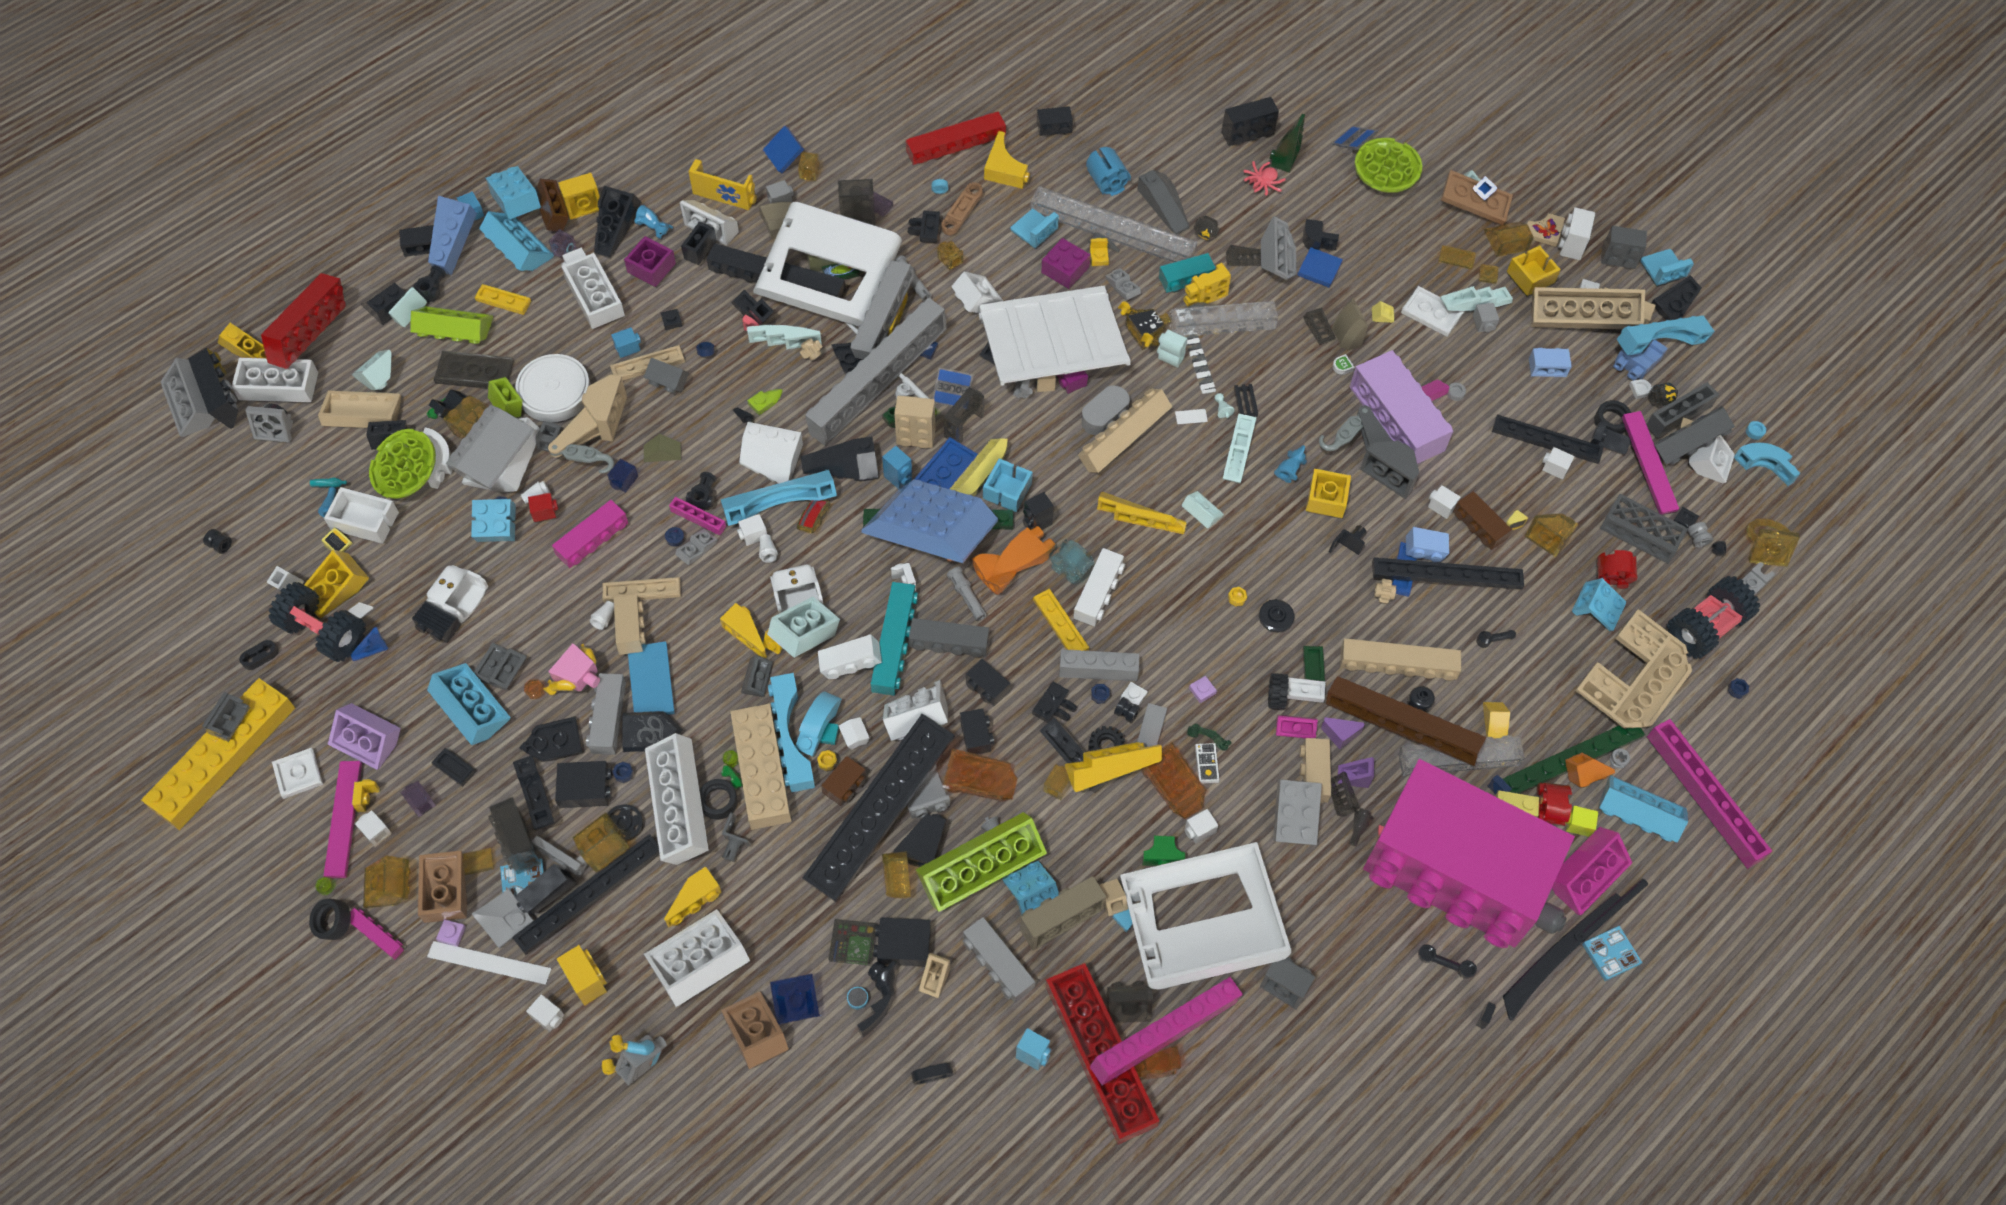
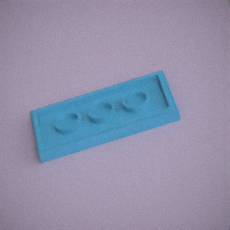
M667 642L643 645V652L629 653L628 660L634 712L664 711L667 715L675 714Z

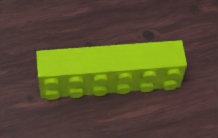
M1022 812L917 868L916 872L931 905L940 912L1047 854L1033 819Z

